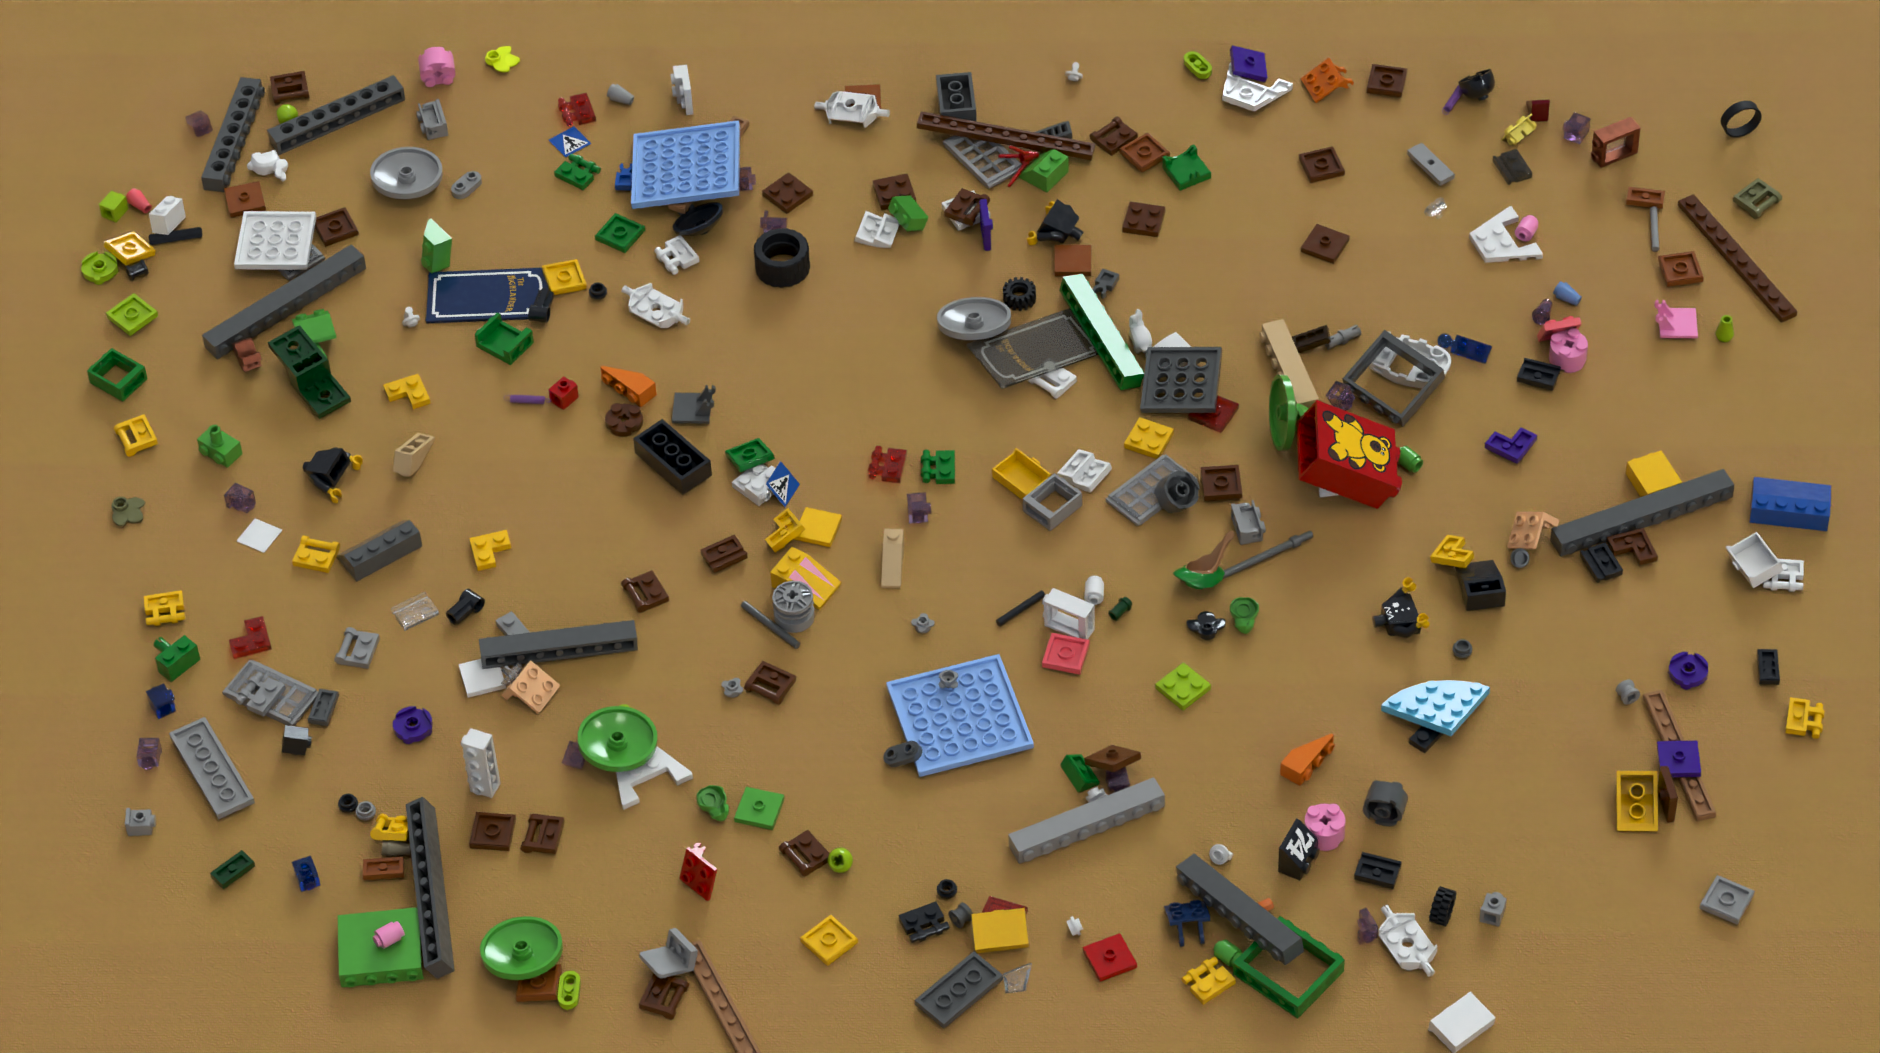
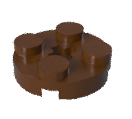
M619 403L611 405V409L605 416L606 427L611 430L613 435L619 437L632 435L631 432L636 430L638 432L643 425L640 407L638 405ZM624 418L628 419V420H625V422H621V419H624Z

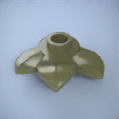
M125 497L115 498L111 505L114 512L112 515L113 521L121 527L127 521L130 523L141 522L143 520V513L140 508L145 505V501L137 497L128 500Z

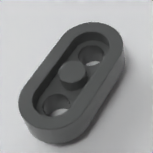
M915 741L898 744L888 748L884 753L883 759L890 767L902 766L917 761L922 755V747Z

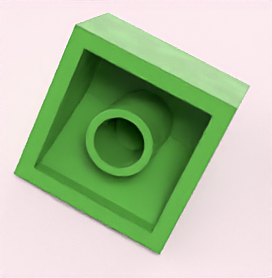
M1055 149L1041 153L1018 177L1048 192L1069 172V158Z
M428 219L423 237L421 264L428 271L434 273L450 267L452 238L435 221Z
M319 309L314 311V314H299L295 316V319H292L294 328L300 325L314 343L337 338L328 310Z

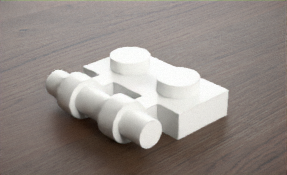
M681 235L665 242V249L662 250L660 247H657L654 250L658 260L663 262L667 271L673 275L679 272L677 266L680 265L683 269H686L699 262V256Z
M1778 559L1784 571L1772 577L1771 581L1763 582V588H1771L1773 591H1777V589H1787L1789 592H1795V590L1803 591V583L1796 582V580H1803L1804 560ZM1778 579H1789V582L1778 581Z

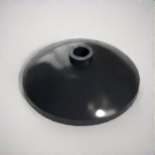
M710 202L690 209L674 222V232L681 236H697L708 233L722 217L723 206L718 202Z

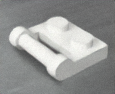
M1048 359L1035 371L1044 368L1046 370L1028 376L1027 381L1037 384L1050 392L1051 396L1058 399L1077 382V376L1061 366L1055 367L1056 363ZM1040 377L1044 378L1045 380H1047L1048 382L1052 383V384L1055 385L1056 387H1054V386H1052L1051 384L1047 383L1046 381H1044V380L1041 379Z

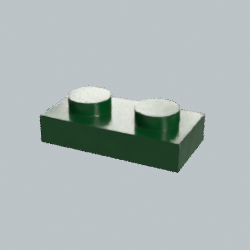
M241 850L213 870L210 875L221 888L225 889L254 868L255 862Z

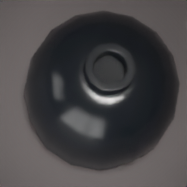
M1486 69L1476 72L1471 77L1469 75L1458 81L1466 97L1471 99L1478 98L1481 101L1488 98V94L1493 91L1495 78L1492 70Z

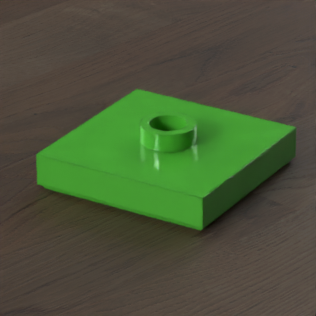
M746 787L736 811L734 822L773 830L785 799L784 795Z

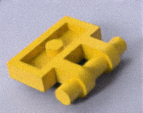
M182 590L144 596L146 616L153 615V617L146 618L147 626H161V623L172 622L173 624L178 623L180 620H186L185 612L177 613L179 610H185ZM170 612L169 615L160 616V613Z
M1790 697L1785 733L1805 736L1806 730H1810L1812 738L1818 739L1823 731V724L1821 722L1825 715L1824 705L1816 703L1815 707L1809 706L1810 700ZM1808 716H1812L1814 721H1809Z
M1216 957L1204 960L1199 967L1190 969L1181 978L1185 985L1189 982L1194 984L1190 987V992L1203 1005L1236 984V979L1223 966L1217 970L1214 968L1219 963ZM1206 972L1208 976L1201 979L1199 976Z

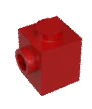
M564 376L548 389L551 403L562 410H565L579 398L577 384Z

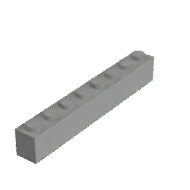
M1153 777L1008 834L1009 847L1019 864L1031 861L1043 854H1049L1058 848L1067 847L1071 843L1087 839L1091 835L1102 833L1114 826H1120L1127 821L1140 818L1152 811H1158L1165 807V794Z

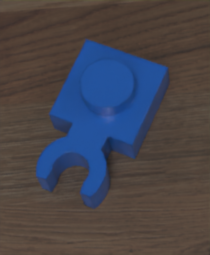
M623 163L620 164V172H616L615 190H632V163H630V167L627 169L624 168Z

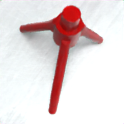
M1009 146V149L1020 154L998 155L999 158H1019L1022 166L1007 185L1008 187L1012 186L1024 168L1033 159L1039 157L1037 151H1024L1014 146Z

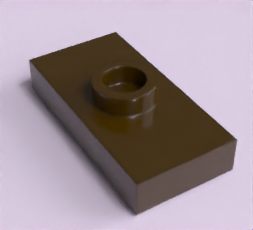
M1327 325L1292 336L1298 353L1331 343Z

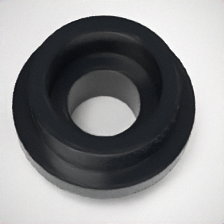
M594 283L589 289V295L596 300L602 299L607 295V288L602 283Z
M344 794L338 801L339 809L345 813L355 811L358 806V800L352 794Z
M950 879L942 880L937 886V894L941 898L950 899L957 893V886Z

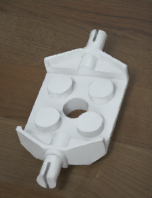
M837 91L832 93L825 103L816 101L814 104L815 109L826 111L829 124L832 123L831 119L863 123L864 128H866L877 117H889L890 110L880 109L875 95Z
M652 283L636 289H631L624 285L621 290L622 293L630 296L629 312L660 328H669L678 322L686 326L690 323V318L682 315L683 299H680V302L662 294L653 289Z
M1388 905L1383 906L1381 911L1386 916V920L1379 928L1378 936L1402 969L1410 971L1419 968L1423 969L1428 977L1434 975L1435 970H1433L1429 963L1435 957L1438 946L1437 944L1435 947L1416 922L1415 914H1395ZM1410 942L1413 946L1405 947L1402 944Z

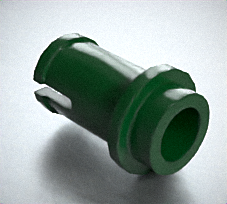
M1120 598L1119 602L1108 612L1113 620L1117 621L1126 611L1131 610L1133 604L1129 598Z

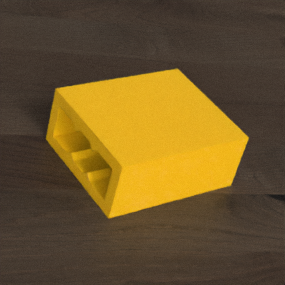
M1662 450L1627 461L1626 475L1640 497L1682 483Z

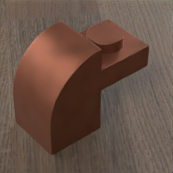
M252 338L232 343L237 360L244 372L262 366L260 352L256 351Z

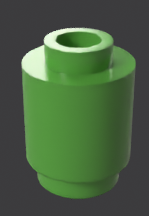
M1408 446L1400 447L1398 463L1410 472L1415 473L1419 471L1423 465L1421 456Z
M1226 939L1218 941L1213 949L1214 956L1229 967H1233V962L1242 954L1241 949Z

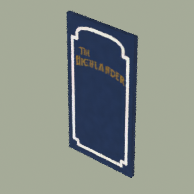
M542 268L429 272L425 320L426 323L488 321L497 312L501 314L502 320L528 319L529 307L531 304H534L538 290L548 288Z

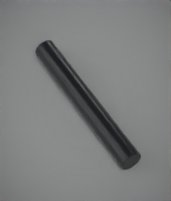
M1041 590L998 618L996 620L997 625L1002 626L1043 599L1045 593Z

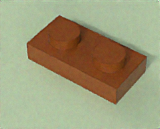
M1628 187L1626 205L1663 209L1665 191Z
M404 857L363 859V880L404 878Z

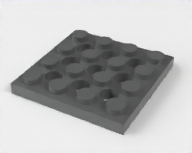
M1148 347L1140 405L1141 413H1216L1222 347ZM1164 362L1169 363V365L1166 367L1160 366ZM1182 362H1187V363H1188V364H1187L1186 366H1184V367H1180V366H1179V364L1182 363ZM1200 362L1206 363L1205 366H1197ZM1181 377L1186 378L1183 382H1177ZM1199 377L1205 378L1202 382L1195 381ZM1160 378H1167L1165 382L1158 381ZM1159 393L1166 394L1164 397L1161 398L1156 397ZM1177 393H1184L1180 398L1175 397ZM1196 393L1203 394L1201 397H1194Z

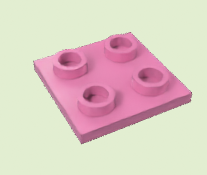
M1658 300L1654 302L1655 308L1658 309L1655 319L1659 323L1660 338H1698L1696 308H1669L1665 300H1662L1661 304H1659Z

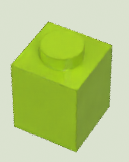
M110 191L99 203L101 216L116 223L129 209L126 196L114 191Z

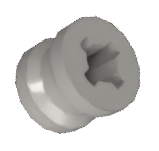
M1630 679L1622 681L1616 687L1615 691L1621 696L1622 702L1626 705L1634 703L1640 697L1639 690L1635 688V684Z

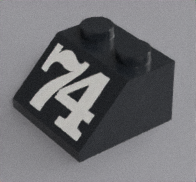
M1297 818L1279 847L1278 872L1300 881L1304 874H1308L1311 861L1313 859L1316 860L1320 849L1318 848V839Z

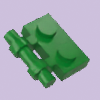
M571 153L568 159L572 163L564 161L554 171V175L584 190L594 180L592 173L599 174L601 167L597 166L595 162H588L582 156Z
M923 450V455L921 456V464L923 465L921 477L923 482L929 483L930 479L936 478V484H955V450H936V456H931L929 450ZM936 465V469L930 468V466Z

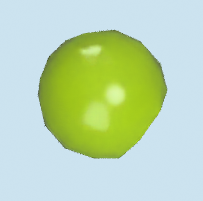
M289 104L280 106L277 109L279 123L282 124L298 117L297 109Z
M840 847L830 852L828 864L834 872L844 873L852 866L853 857L847 849Z

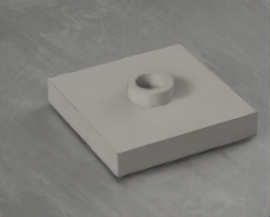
M1717 875L1703 898L1699 909L1738 925L1755 891Z

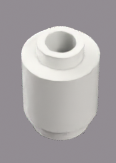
M1090 576L1085 582L1084 600L1097 605L1104 599V582L1099 576Z

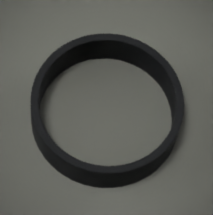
M1740 101L1726 109L1720 122L1728 136L1741 137L1756 129L1762 115L1754 102ZM1743 110H1755L1753 118L1747 124L1739 128H1727L1729 120L1735 114Z

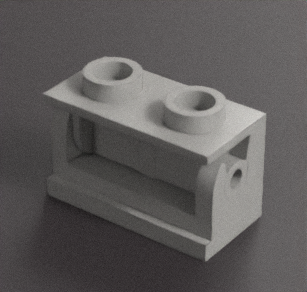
M439 99L423 104V108L418 103L419 111H416L418 121H422L420 123L422 134L426 133L428 140L448 136L447 123Z
M1251 500V506L1249 503L1231 504V519L1240 545L1263 541V533L1266 532L1264 521H1260V509L1255 506L1254 500Z

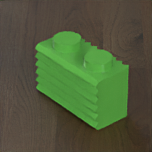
M912 196L892 197L888 210L898 220L899 224L907 232L914 230L922 231L928 220V215L913 200Z

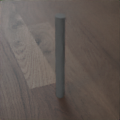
M747 601L742 602L741 607L779 637L795 649L800 646L798 640Z

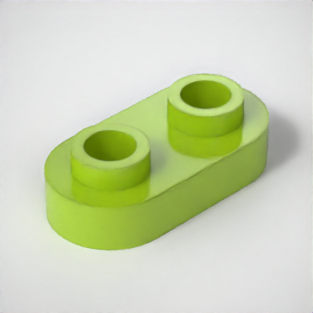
M1190 51L1184 55V65L1197 78L1206 79L1212 75L1211 64L1198 52Z
M575 971L564 972L559 980L558 1004L566 1010L575 1008L579 1002L581 980L579 974Z

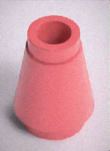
M133 188L127 193L126 199L128 204L143 213H148L151 210L152 206L141 190Z

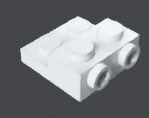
M687 65L673 66L674 74H670L671 84H675V86H672L673 97L677 98V104L681 103L682 109H686V115H693Z
M761 464L748 469L732 481V487L760 506L774 495L766 483L776 468L772 465L768 468Z

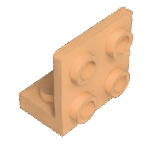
M1517 512L1507 548L1535 550L1541 530L1549 529V527H1558L1559 519L1545 512Z
M530 660L519 671L501 696L506 700L512 695L514 697L517 696L536 713H540L560 685Z

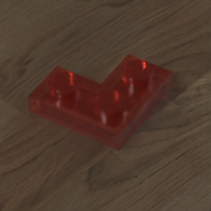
M263 616L244 620L248 635L229 640L234 659L272 650Z

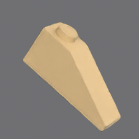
M417 433L396 449L393 472H397L401 476H411L415 473L434 443L435 437Z
M884 529L881 588L901 589L904 529Z

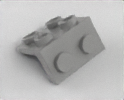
M677 928L669 929L666 946L640 952L639 958L657 977L666 978L694 971L698 950Z

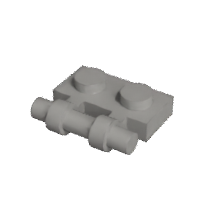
M258 672L249 679V684L245 689H241L235 701L239 705H242L244 701L248 702V710L264 717L286 688L285 684L269 677L265 682H261L264 675ZM254 689H257L258 691L255 695L251 694Z

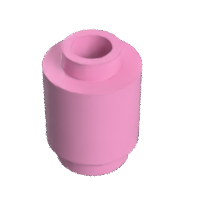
M1532 215L1522 218L1515 229V235L1519 240L1525 242L1531 240L1538 229L1537 218Z
M398 921L390 922L374 931L373 940L377 947L381 946L385 949L400 941L401 937L405 936V933Z

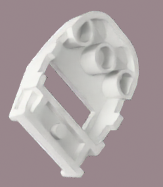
M1403 334L1398 338L1443 368L1444 374H1447L1451 366V356L1445 349L1437 345L1433 347L1427 344V340L1421 338L1417 341ZM1387 347L1369 365L1370 369L1388 380L1409 387L1424 388L1432 378L1416 366H1413L1408 376L1392 372L1389 367L1397 354Z

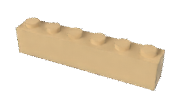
M1284 319L1262 324V332L1259 333L1260 340L1266 345L1267 356H1271L1273 369L1277 370V375H1287L1294 390L1296 404L1310 408L1319 398Z

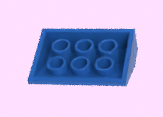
M1754 477L1749 523L1827 531L1831 507V485Z

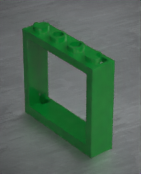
M1279 916L1277 918L1279 921L1302 938L1303 948L1330 967L1297 998L1249 965L1262 951L1257 942L1254 941L1233 962V975L1298 1019L1344 972L1345 959L1339 953H1334L1327 948L1324 943L1312 938L1306 931H1302L1294 926L1290 920H1285Z

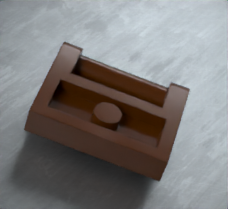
M305 71L270 77L275 104L289 99L310 98ZM303 89V90H300V91H294V92H288V93L278 94V93H280V92H286V91H292V90Z
M1116 116L1112 119V122L1099 131L1092 132L1089 136L1093 143L1113 156L1119 151V148L1137 139L1138 133L1124 124L1120 117ZM1115 127L1117 128L1116 131H1114L1113 133H1111V134H1110L1109 136H1107L1106 138H1104V139L1101 138L1102 136H1104L1105 134H1107L1108 132H1110V131H1111L1112 129H1114Z
M961 188L944 211V215L947 218L972 226L976 221L975 218L980 213V199H987L988 205L990 198L986 194L979 195ZM975 203H977V205L974 207L971 213L967 214L969 210L972 208V206Z
M653 570L632 579L626 578L621 582L623 589L628 591L639 613L669 601L668 594ZM634 587H639L647 601L640 598Z
M762 661L745 683L744 689L749 692L758 693L773 700V703L780 705L786 693L796 682V675ZM758 681L778 691L774 693L768 689H765L757 685L756 683Z
M530 814L528 819L529 827L525 841L521 844V851L524 853H531L533 851L556 854L565 823L564 817ZM542 824L538 840L533 842L537 825Z
M806 830L789 842H783L779 846V851L789 857L799 868V873L802 876H807L828 863L830 853L809 830ZM796 848L809 864L804 863L793 850Z
M653 974L640 1000L639 1009L663 1015L670 1020L674 1019L676 1015L675 1010L683 993L687 991L689 983L676 977L659 978ZM671 987L677 988L668 1007L663 1006Z

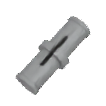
M1354 325L1348 329L1337 331V334L1330 337L1331 343L1325 344V347L1330 350L1337 345L1348 343L1347 341L1361 335L1358 325Z

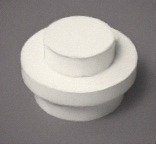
M1073 916L1070 917L1071 919L1066 922L1072 935H1081L1080 931L1083 930L1079 918L1074 919Z

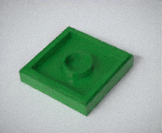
M615 213L595 235V240L626 253L646 230L644 225Z
M760 438L725 451L726 457L740 473L775 459L773 452Z

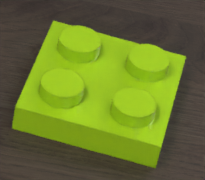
M133 293L106 312V316L111 322L131 336L157 318L158 312Z
M1183 662L1155 684V689L1184 711L1210 691L1211 684Z

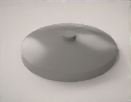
M400 147L381 154L373 162L370 175L374 188L381 194L395 199H413L433 191L440 184L443 171L439 158L432 152L418 147Z
M970 297L953 301L942 307L937 314L939 330L949 337L961 340L990 338L1004 332L1011 324V311L1009 307L1001 301L986 297Z

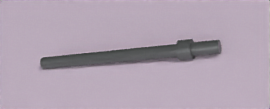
M1307 531L1299 536L1294 535L1282 544L1225 569L1223 579L1291 547L1296 548L1300 546L1302 542L1313 538L1312 531Z

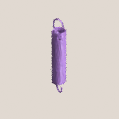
M1459 85L1443 107L1448 114L1463 93Z
M505 395L510 396V402L544 404L545 399H548L545 396Z

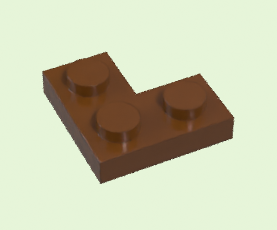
M1644 528L1607 537V544L1614 556L1632 552L1639 566L1658 560V555Z

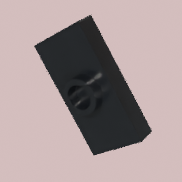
M1757 649L1759 684L1779 685L1778 650Z

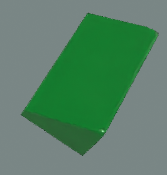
M1082 754L1066 755L1060 766L1077 792H1083L1100 784L1090 766L1085 765Z

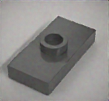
M319 689L308 717L310 724L328 726L339 698V692Z

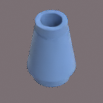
M1562 281L1558 283L1553 291L1556 298L1575 306L1578 305L1582 298L1569 284Z

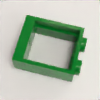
M113 348L103 354L87 370L89 382L122 402L148 379L145 366ZM115 365L128 372L117 384L103 377Z

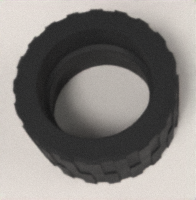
M788 228L769 230L763 233L754 244L756 274L765 284L780 288L791 287L799 284L808 275L810 269L809 246L806 238L801 233L796 232V230ZM783 254L794 256L787 261H774L770 259Z

